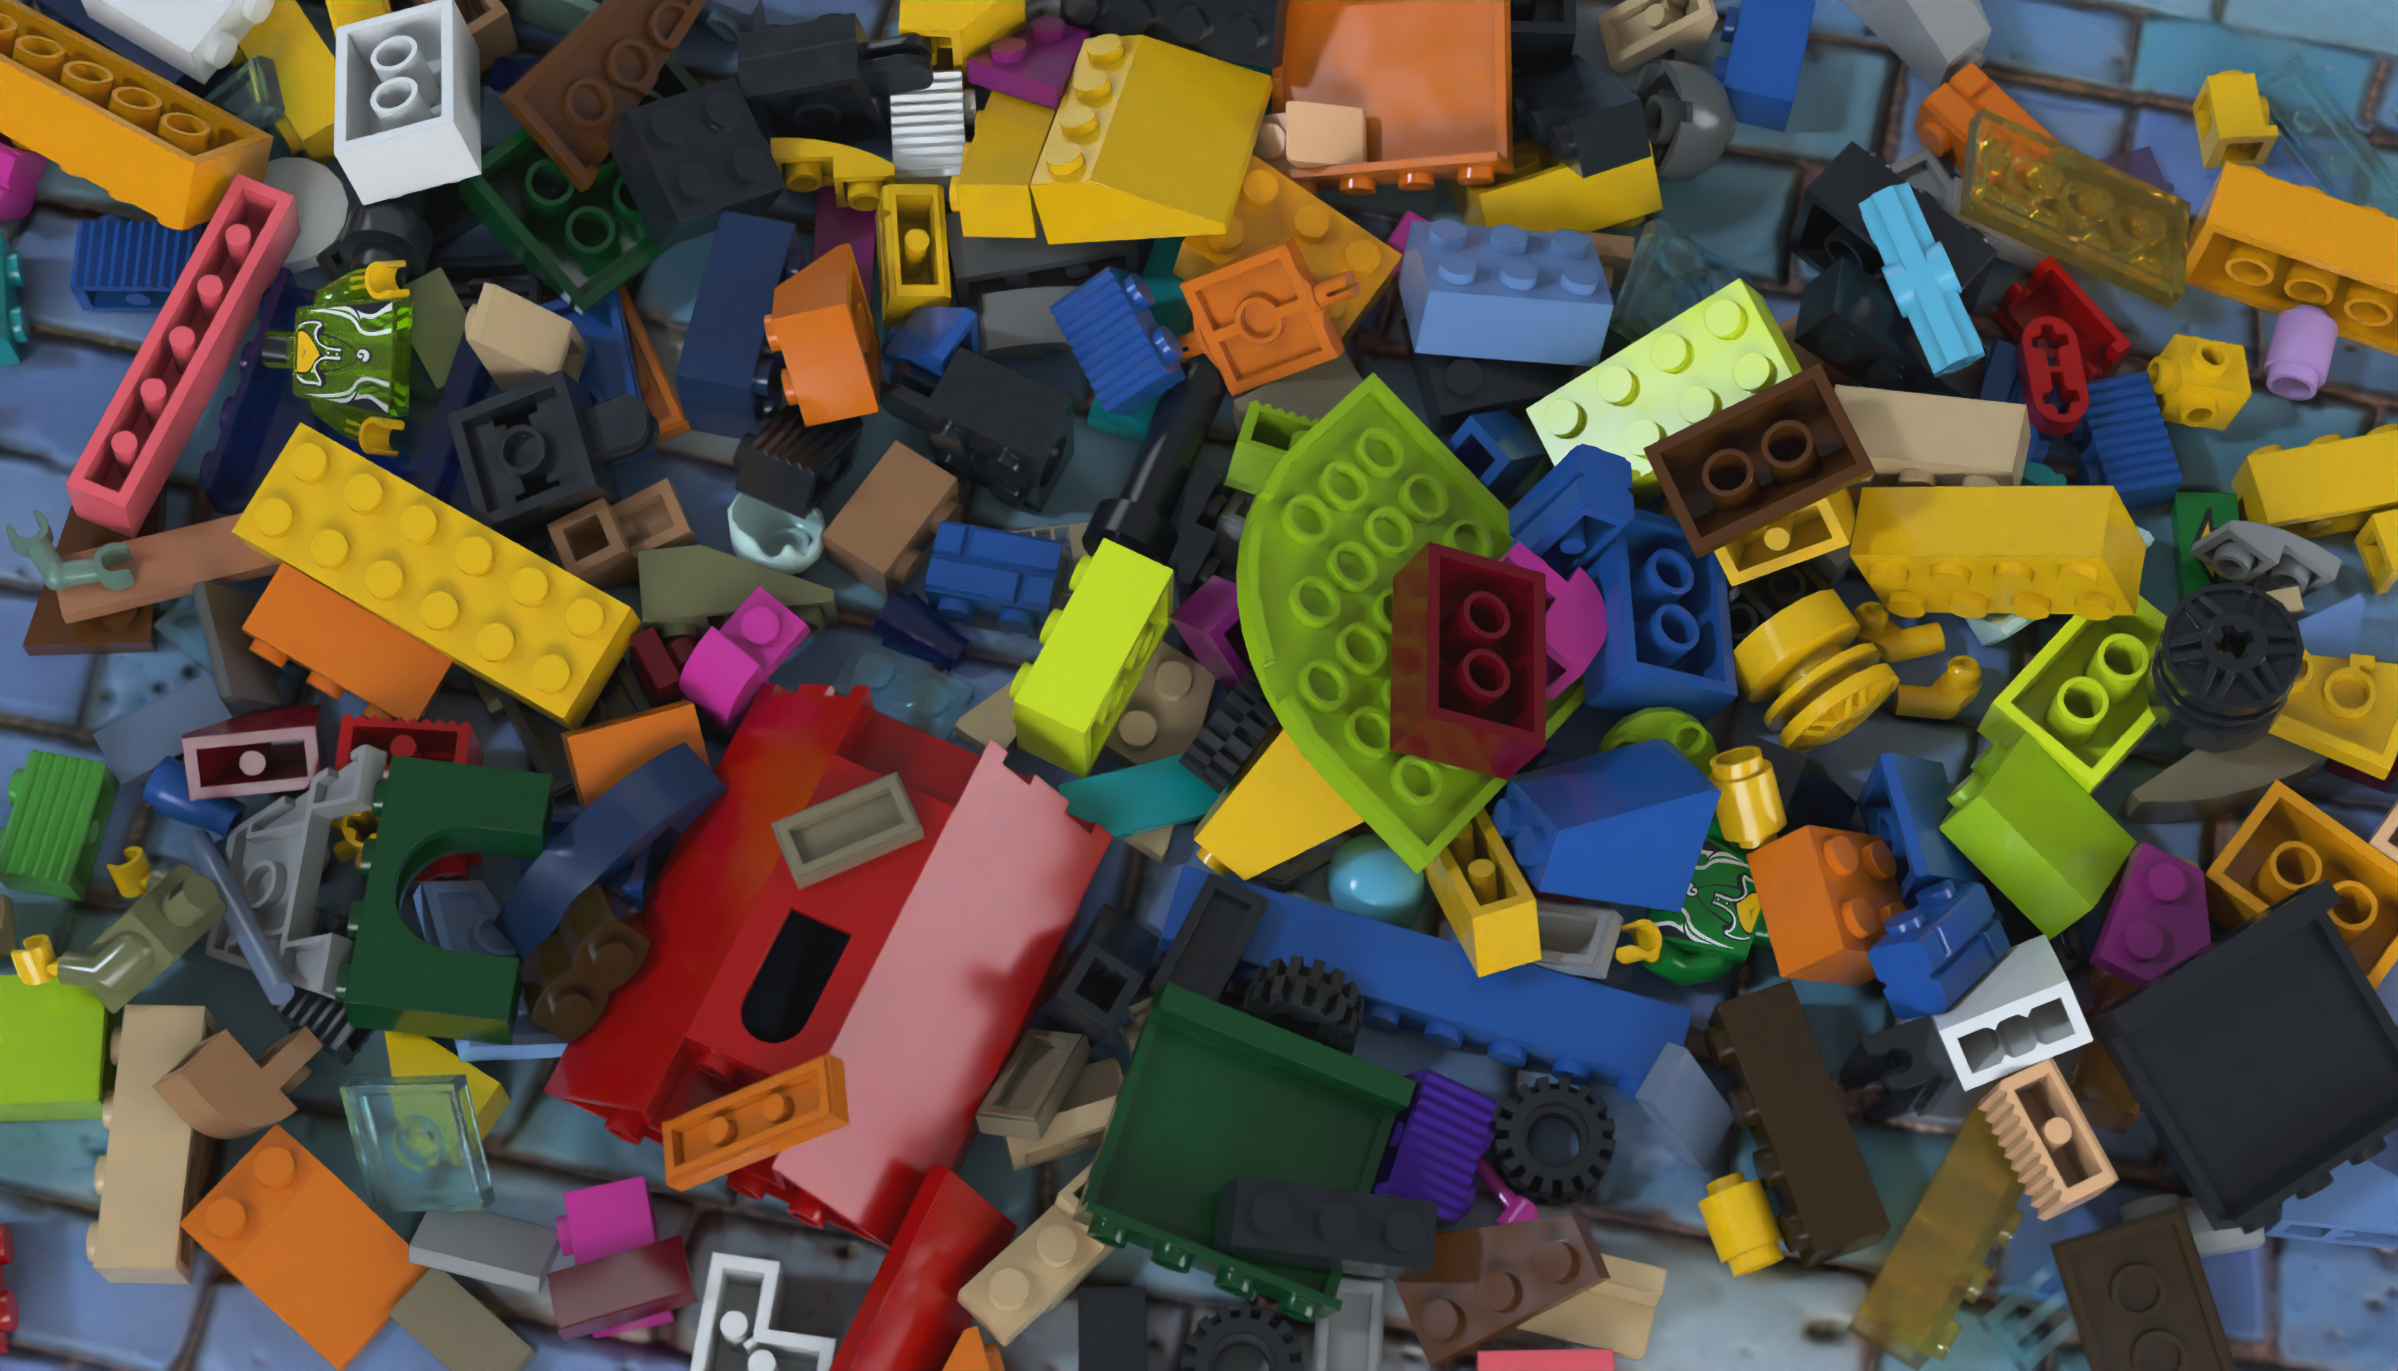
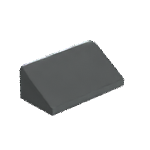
M204 581L194 584L192 591L219 697L231 716L236 717L254 710L280 708L282 700L272 663L248 649L254 639L246 635L242 630V626L256 605L254 598L245 592Z

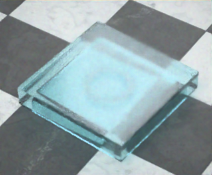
M466 1074L352 1078L340 1087L371 1210L374 1212L484 1210L496 1201Z

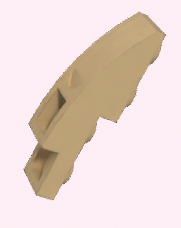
M1093 1162L1058 1193L1055 1204L959 1291L957 1301L1004 1347L1044 1311L1049 1314L1115 1249V1247L1102 1244L1088 1237L1087 1231L1089 1226L1072 1220Z

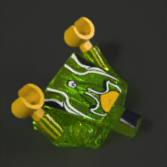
M405 260L375 261L370 263L367 268L347 273L318 290L312 306L297 308L295 313V332L268 330L262 341L264 365L269 368L293 369L294 395L310 400L311 409L316 416L346 438L358 442L365 453L372 455L398 457L399 451L393 450L390 446L389 435L392 429L404 430L405 423L402 420L388 418L409 416L413 298L408 297L410 296V290L399 289L395 280L398 268L407 267Z

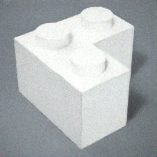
M712 1252L690 1371H828L839 1350L837 1340L833 1338L778 1331L787 1285V1278L781 1262Z

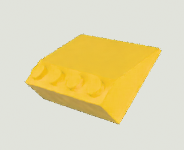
M1103 34L1095 38L1084 39L1030 182V188L1048 245L1227 234L1272 92L1273 83L1271 76L1145 35L1118 36L1116 34Z

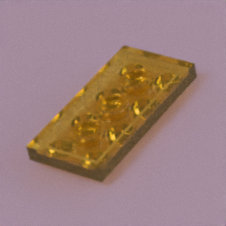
M1982 108L1969 121L1960 215L2169 309L2184 296L2190 202L1985 108Z

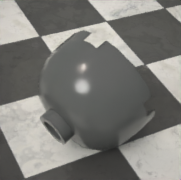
M1660 59L1661 63L1649 62L1642 68L1633 84L1631 92L1641 98L1657 178L1663 181L1690 180L1711 169L1719 160L1727 144L1734 137L1736 130L1735 113L1731 108V103L1723 84L1703 66L1689 62Z

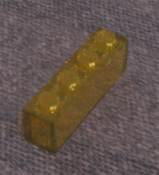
M1985 1090L1969 1110L1846 1329L1915 1371H1919L1931 1356L1943 1361L1962 1328V1325L1952 1320L1960 1303L1964 1298L1974 1304L1993 1272V1268L1983 1263L1995 1242L2005 1248L2024 1216V1212L2014 1206L2026 1184L2017 1182L2019 1172L2010 1169L2013 1160L2004 1157L2006 1148L1997 1145L2000 1136L1991 1133L1993 1124L1984 1121L1986 1112L1978 1109L1980 1100L1988 1093Z

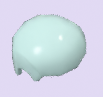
M739 493L727 509L732 548L739 558L792 575L803 572L819 559L825 547L822 534L826 530L823 512L817 507L804 520Z

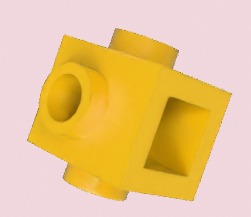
M2174 334L2159 357L2156 356L2151 360L2147 369L2149 382L2153 384V393L2156 395L2157 404L2160 406V415L2164 417L2166 422L2225 431L2252 395L2244 345L2203 339L2197 336Z

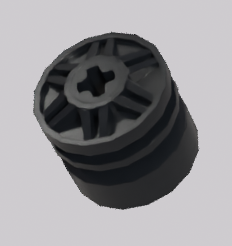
M2233 582L2203 586L2185 596L2167 617L2164 629L2160 635L2159 644L2156 646L2150 662L2145 685L2150 711L2166 733L2191 748L2213 753L2242 750L2264 738L2280 717L2288 695L2300 674L2304 645L2298 623L2282 602L2256 587Z

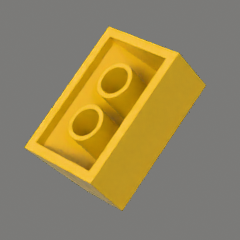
M1527 138L1513 143V174L1494 175L1493 183L1481 186L1461 185L1457 183V178L1445 179L1464 225L1495 227L1500 224H1508L1519 227L1522 230L1555 232L1561 229L1594 232L1606 227L1613 229L1630 228L1642 223L1645 220L1644 215L1663 209L1650 140L1651 157L1586 178L1580 177L1565 164L1557 162L1552 154L1544 148L1538 147L1531 138Z

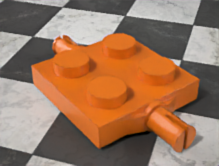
M1294 236L1190 276L1179 286L1192 311L1194 331L1176 337L1184 354L1178 362L1181 363V361L1197 355L1206 354L1207 358L1219 369L1232 397L1338 358L1346 349L1330 317L1329 306L1359 295L1358 282L1350 284L1356 277L1351 271H1346L1344 274L1319 283L1310 273Z

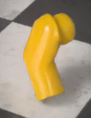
M1957 656L1948 662L1947 671L1930 687L1898 684L1894 692L1893 714L1942 720L1956 717L1980 692L1982 687L1980 679L1982 668L1980 664L1970 656Z

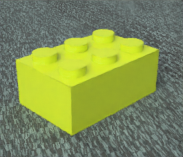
M1103 538L1093 557L1085 554L1078 562L1069 584V589L1074 591L1063 611L1058 608L1052 610L1040 634L1039 643L1044 645L1033 665L1028 662L1023 663L1009 691V697L1014 699L1011 721L1016 724L1017 747L1081 778L1089 776L1172 623L1169 616L1173 613L1174 570L1106 538Z
M2138 595L2136 615H2113L2110 619L2096 621L2074 614L1992 702L1977 731L1992 744L1999 741L2005 748L2024 732H2027L2092 796L2159 723L2150 711L2145 685L2150 662L2156 646L2159 644L2160 635L2164 629L2167 617L2140 595Z

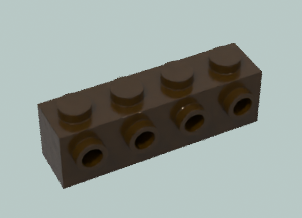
M1791 980L1716 1004L1707 1023L1709 1028L1704 1029L1706 1047L1716 1067L1725 1066L1733 1089L1728 1090L1731 1111L1740 1128L1748 1126L1757 1147V1151L1752 1153L1754 1168L1765 1190L1773 1188L1783 1212L1777 1215V1223L1790 1253L1798 1251L1804 1268H1808L1880 1244L1891 1229V1225Z

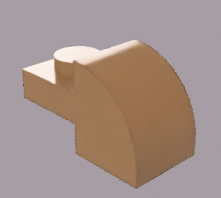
M668 478L613 505H610L602 497L546 525L565 571L597 589L615 587L639 579L637 551L681 547L697 539L677 490Z

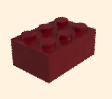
M1428 542L1393 577L1389 750L1508 780L1546 747V574Z

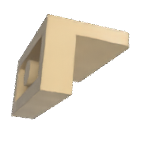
M1109 1058L1083 1066L1041 1141L1003 1136L1013 1172L1099 1146L1124 1078L1116 1058Z
M1600 1253L1611 1277L1610 1279L1513 1329L1517 1332L1586 1349H1613L1615 1356L1641 1361L1646 1355L1655 1307L1663 1294L1667 1269Z

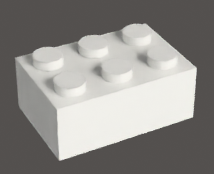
M437 0L336 28L334 154L363 206L386 199L399 198L405 194L435 186L459 182L463 179L482 174L480 50L455 0Z

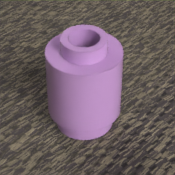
M2299 305L2293 309L2285 310L2277 316L2263 369L2267 377V388L2275 395L2289 400H2308L2313 398L2317 389L2325 384L2339 328L2336 322L2323 309L2312 305Z

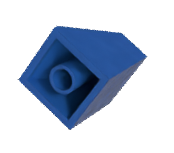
M1655 738L1511 776L1504 797L1494 807L1491 820L1517 867L1540 892L1681 912L1721 791L1669 740Z

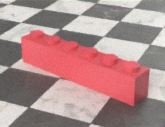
M238 173L236 174L65 484L76 516L130 538H136L301 232L295 197L293 195Z

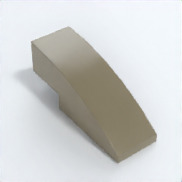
M2267 733L2264 738L2242 750L2213 753L2196 749L2133 790L2117 814L2125 824H2166L2206 819L2242 810L2257 804L2276 779L2291 789L2314 776L2328 757L2270 733Z

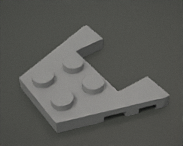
M369 744L361 745L351 751L350 757L353 762L341 770L336 771L327 767L313 776L309 790L298 798L292 799L284 795L230 830L223 859L291 984L335 999V985L341 961L350 962L353 941L334 933L310 936L318 922L316 901L321 874L325 870L330 857L327 842L332 819L376 808L373 803V794L376 781L383 779L387 752ZM222 916L210 928L205 955L253 971L224 916Z

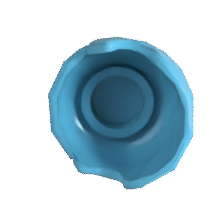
M1377 833L1360 834L1340 844L1331 855V863L1327 866L1326 883L1334 908L1402 928H1407L1414 924L1425 902L1426 891L1423 870L1416 874Z

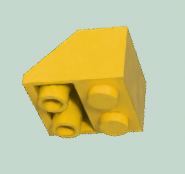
M900 0L899 36L915 33L925 37L931 43L933 70L962 69L964 89H971L976 85L968 82L967 59L989 48L995 40L1008 38L1027 27L1026 0Z

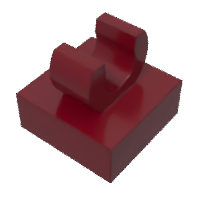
M654 627L630 637L629 666L652 708L681 701L679 690L680 676L687 660L696 647L691 635L679 638L666 647L662 644Z

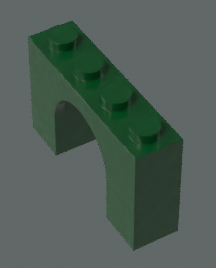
M392 755L388 779H380L375 784L373 803L376 808H372L373 817L380 818L376 839L366 838L363 844L360 876L361 878H368L364 900L354 899L351 904L348 919V939L356 941L352 961H341L335 985L336 1002L344 1003L350 1027L512 1046L523 986L519 958L452 951L430 945L418 938L405 925L400 917L401 904L406 890L414 878L430 864L450 855L481 853L536 860L548 846L555 806L552 774Z

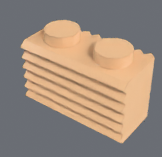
M2053 1057L2001 1080L1980 1100L1978 1109L1986 1112L1984 1121L1993 1124L1991 1133L2000 1136L1997 1145L2006 1148L2005 1158L2013 1160L2010 1169L2019 1172L2017 1182L2026 1184L2023 1194L2032 1196L2030 1206L2039 1209L2038 1219L2047 1221L2099 1196L2120 1180Z

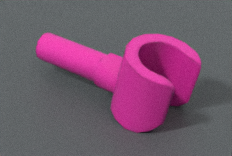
M1485 1157L1477 1160L1475 1172L1496 1198L1497 1202L1505 1209L1494 1222V1225L1538 1219L1537 1208L1530 1200L1520 1195L1516 1196L1506 1186Z

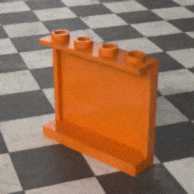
M1288 0L1282 66L1272 69V114L1286 113V102L1293 100L1363 108L1366 111L1367 163L1279 170L1280 173L1316 197H1318L1319 190L1339 189L1340 194L1348 196L1371 195L1376 193V185L1398 184L1399 189L1407 191H1423L1434 188L1435 180L1456 178L1457 183L1461 185L1481 186L1493 183L1494 175L1513 174L1510 0Z

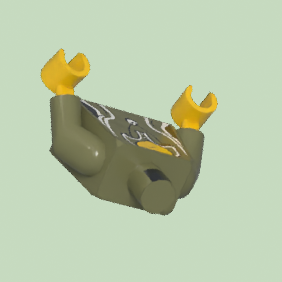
M131 846L123 850L127 863L122 865L108 864L106 867L123 897L133 898L144 895L81 953L66 951L61 957H56L49 936L39 934L29 936L23 940L24 950H12L10 954L18 976L25 985H39L58 976L61 984L88 988L112 1014H115L209 930L227 912L226 905L219 898L217 887L206 876L195 873L188 865L180 863L173 870L160 867L153 871L143 849L138 846Z

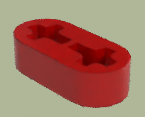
M2051 316L2035 318L2027 324L2016 346V362L2024 403L2027 405L2028 418L2037 430L2047 435L2061 436L2069 434L2077 428L2089 405V393L2078 338L2074 329L2066 321ZM2039 338L2046 339L2049 348H2058L2050 367L2044 348H2035ZM2053 385L2056 387L2059 402L2070 404L2065 414L2058 413L2054 404H2045L2052 392Z

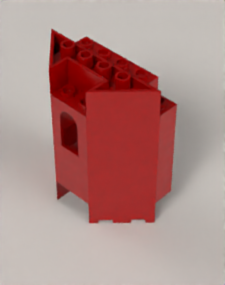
M762 683L714 772L728 789L681 833L646 898L644 911H639L641 920L651 940L649 951L643 964L627 982L609 992L607 1005L598 1021L585 1034L568 1043L543 1092L606 1120L603 1127L612 1135L628 1143L640 1145L643 1138H646L663 1146V1121L830 1053L842 1059L844 1063L850 1124L725 1174L728 1176L725 1183L736 1192L757 1201H762L766 1193L788 1203L789 1206L786 1211L797 1220L809 1226L823 1229L826 1222H829L889 1250L931 1165L935 1164L948 1168L958 1175L979 1132L975 1115L1027 1028L1031 1027L1038 1013L1037 1011L1081 925L1080 903L1113 836L1099 824L1091 823L1066 812L1065 810L1070 801L1036 774H1029L1027 777L1008 769L1003 762L1008 752L991 738L981 756L971 753L875 711L870 686L854 685L847 697L836 694V689L831 685L800 684L796 693L782 688L777 683ZM897 772L923 828L924 838L798 890L774 836L771 823ZM792 910L851 936L806 1025L798 1035L785 1042L767 1043L756 1039L746 1030L741 1016L743 1003Z

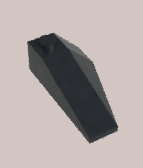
M1610 318L1598 364L1654 331L1653 321ZM1407 319L1401 320L1402 331L1430 430L1436 437L1456 432L1468 417L1473 414L1508 409L1515 418L1528 415L1526 408L1593 368L1589 366L1415 353Z

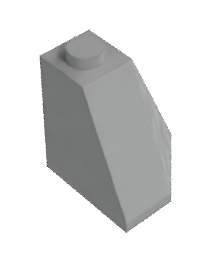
M1841 0L1933 91L1945 82L1948 83L1951 77L1969 62H1973L1980 69L1986 60L1983 51L1992 30L1980 0Z

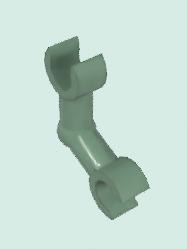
M37 510L33 511L40 530L35 536L30 538L19 537L14 528L7 523L6 532L13 550L18 555L31 558L42 575V581L51 590L59 591L71 586L100 582L107 589L121 591L135 584L131 570H107L113 563L132 559L129 547L126 544L111 542L99 548L94 557L64 562L53 546L54 536L44 514Z

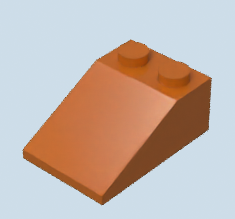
M277 1123L179 1223L199 1246L338 1371H344L388 1324L391 1317L387 1313L431 1268L409 1262V1244Z

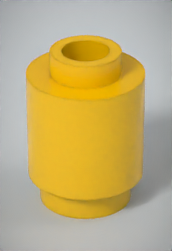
M1756 746L1733 748L1714 756L1710 760L1712 773L1708 776V779L1721 791L1715 810L1723 838L1729 842H1738L1739 847L1743 849L1759 848L1775 841L1778 837L1777 832L1787 824V818L1771 761L1763 759L1761 749Z
M1737 1172L1705 1185L1709 1197L1699 1201L1697 1204L1721 1264L1728 1263L1734 1277L1755 1272L1784 1259L1779 1243L1784 1238L1760 1179L1746 1182L1743 1172Z

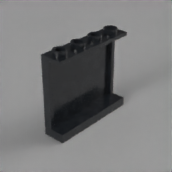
M2329 879L2295 890L2087 1018L2214 1231L2241 1228L2244 1234H2249L2263 1228L2281 1215L2276 1205L2294 1194L2298 1200H2301L2323 1190L2334 1182V1178L2330 1173L2331 1170L2347 1160L2354 1166L2378 1155L2388 1147L2383 1137L2398 1128V1028L2327 913L2328 910L2342 902Z

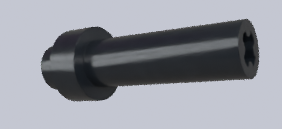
M432 188L364 206L361 204L350 212L340 242L339 254L342 262L349 269L347 278L352 288L354 280L364 277L367 267L375 261L405 260L407 267L398 268L395 275L396 284L399 289H403L405 284L424 275L433 244V233L423 218ZM368 292L359 293L367 298L374 299Z
M1183 362L1180 364L1186 378L1184 381L1176 383L1173 388L1166 390L1118 498L1102 500L1096 506L1082 537L1083 547L1091 557L1096 553L1103 538H1106L1167 566L1178 538L1175 528L1169 522L1228 390L1219 372L1197 362Z

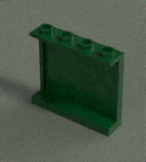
M1167 982L1153 995L1072 1220L1089 1226L1087 1236L1097 1242L1124 1249L1127 1242L1152 1251L1150 1260L1163 1268L1185 1274L1189 1273L1191 1267L1216 1276L1213 1285L1222 1291L1243 1298H1252L1253 1293L1257 1292L1279 1301L1276 1309L1280 1313L1296 1320L1315 1323L1317 1316L1325 1318L1340 1311L1343 1301L1335 1297L1343 1273L1235 1259L1213 1250L1219 1187L1239 1175L1370 1194L1396 1115L1409 1106L1416 1082Z

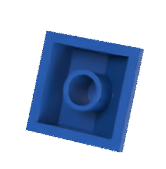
M1892 752L1879 755L1857 802L1866 833L1882 836L1885 845L1890 849L1895 858L1897 867L1895 878L1904 906L1910 910L1919 904L1915 895L1922 888L1946 879H1951L1955 886L1972 882L1979 884L1983 873L1938 829L1954 807L1947 798L1958 786L1955 782H1948L1943 763Z

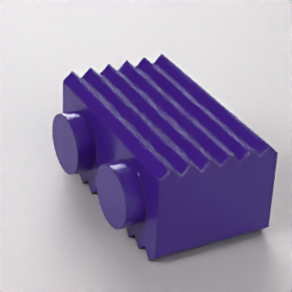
M1427 1068L1404 1075L1405 1078L1415 1081L1416 1085L1409 1106L1396 1115L1370 1194L1438 1203L1437 1229L1457 1224L1460 1219L1467 1215L1474 1203L1477 1186L1475 1182H1472L1474 1180L1473 1173L1477 1168V1160L1488 1151L1494 1140L1496 1123L1492 1120V1112L1497 1106V1102L1487 1095Z

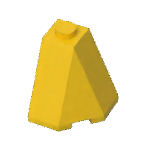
M1277 720L1194 829V841L1201 846L1196 855L1220 876L1227 877L1233 871L1246 881L1365 821L1301 754L1279 720Z

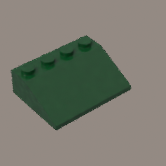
M671 53L659 71V78L651 91L641 100L637 107L684 93L700 86ZM522 126L481 157V175L460 181L459 197L494 238L581 316L674 246L671 245L657 250L611 151H609L598 170L600 172L590 188L580 192Z

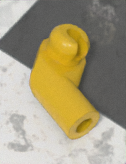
M1874 601L1862 603L1854 611V617L1861 626L1855 638L1856 642L1859 644L1872 642L1881 653L1880 657L1887 662L1897 663L1942 653L1945 650V638L1938 622L1902 629L1888 620L1889 614L1884 609V606Z

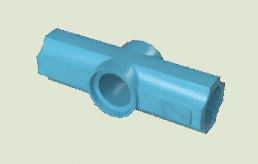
M1909 182L1886 187L1859 203L1862 219L1885 264L1881 269L1902 317L1909 318L1934 377L1954 373L1984 357L1985 352L1982 347V341L1959 296V293H1962V289L1942 243L1940 241L1935 243Z

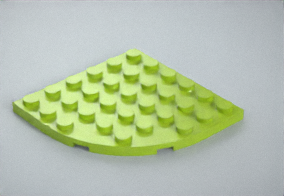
M1373 372L1290 448L1271 469L1258 489L1247 513L1239 543L1236 569L1237 603L1242 634L1252 667L1267 701L1286 733L1322 778L1418 874L1441 853L1509 779L1506 780L1389 750L1393 577L1428 542L1499 560L1510 550V542L1514 538L1510 536L1509 510ZM1584 673L1552 701L1546 697V741L1586 700Z

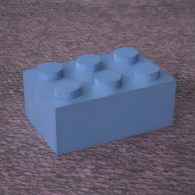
M1440 219L1434 222H1411L1398 285L1415 353L1589 367L1598 365L1614 304L1592 235H1583L1568 229H1561L1555 232L1522 230L1519 227L1508 224H1500L1495 227L1462 225L1448 219Z

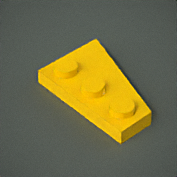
M2304 648L2300 674L2288 695L2280 717L2268 733L2385 781L2398 753V664L2376 662L2375 656L2350 653L2348 658L2310 655Z

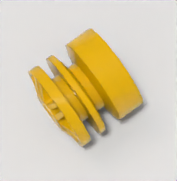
M1834 589L1818 591L1779 611L1758 626L1733 651L1738 686L1753 704L1766 702L1778 697L1766 711L1763 721L1773 732L1782 730L1778 738V742L1782 747L1802 755L1833 742L1858 727L1895 691L1900 681L1887 663L1877 664L1881 653L1872 642L1859 644L1845 650L1857 637L1861 626Z

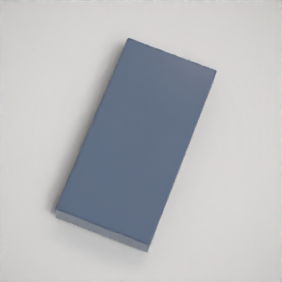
M207 673L94 733L93 736L119 784L127 794L147 783L156 767L166 756L170 755L179 761L184 759L181 741L183 734L233 717L220 699L217 685L210 673Z
M1667 1042L1636 1093L1635 1098L1684 1163L1705 1171L1735 1118L1729 1105L1689 1050Z

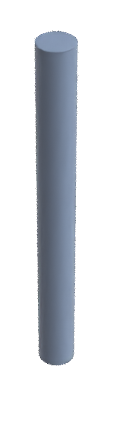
M205 830L193 831L185 840L187 850L200 874L209 878L217 887L219 898L225 903L227 909L223 916L268 1000L273 1005L286 1004L294 996L295 990L210 834Z

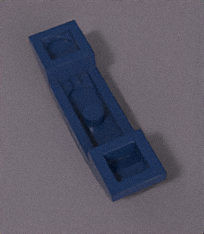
M685 742L651 759L607 790L551 842L513 889L493 925L519 955L526 960L529 954L541 942L558 933L559 923L566 908L578 894L598 882L607 887L670 825L681 834L728 787Z

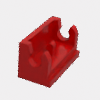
M2052 255L2037 264L2031 273V278L2023 286L2015 281L2006 290L1998 309L1992 313L1991 319L2014 345L2018 344L2027 324L2035 318L2043 316L2057 317L2066 321L2075 331L2086 382L2113 377L2117 374L2132 344ZM2041 338L2038 339L2035 348H2044L2046 355L2054 358L2058 348H2049L2046 339Z

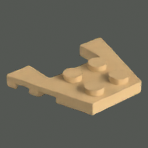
M1161 641L1102 751L1127 767L1184 754L1205 726L1217 679L1204 666L1164 641ZM1013 680L960 717L954 725L955 735L982 752L991 738L1008 752L1004 761L1017 745L1016 724L1011 721L1014 699L1009 697ZM1175 826L1123 838L1122 840L1162 865L1168 856Z

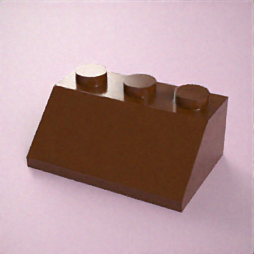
M1820 363L1643 448L1663 493L1697 559L1876 474L1874 466Z

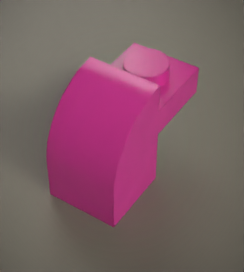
M1518 541L1498 561L1546 574V697L1552 701L1584 673L1602 647L1607 634L1606 607L1597 586L1582 568L1578 567L1569 577L1563 579L1542 558L1535 555Z
M758 586L719 631L712 626L697 644L681 673L679 680L680 693L684 699L694 703L695 709L729 738L733 739L762 683H770L768 679L811 632L808 625L761 586Z

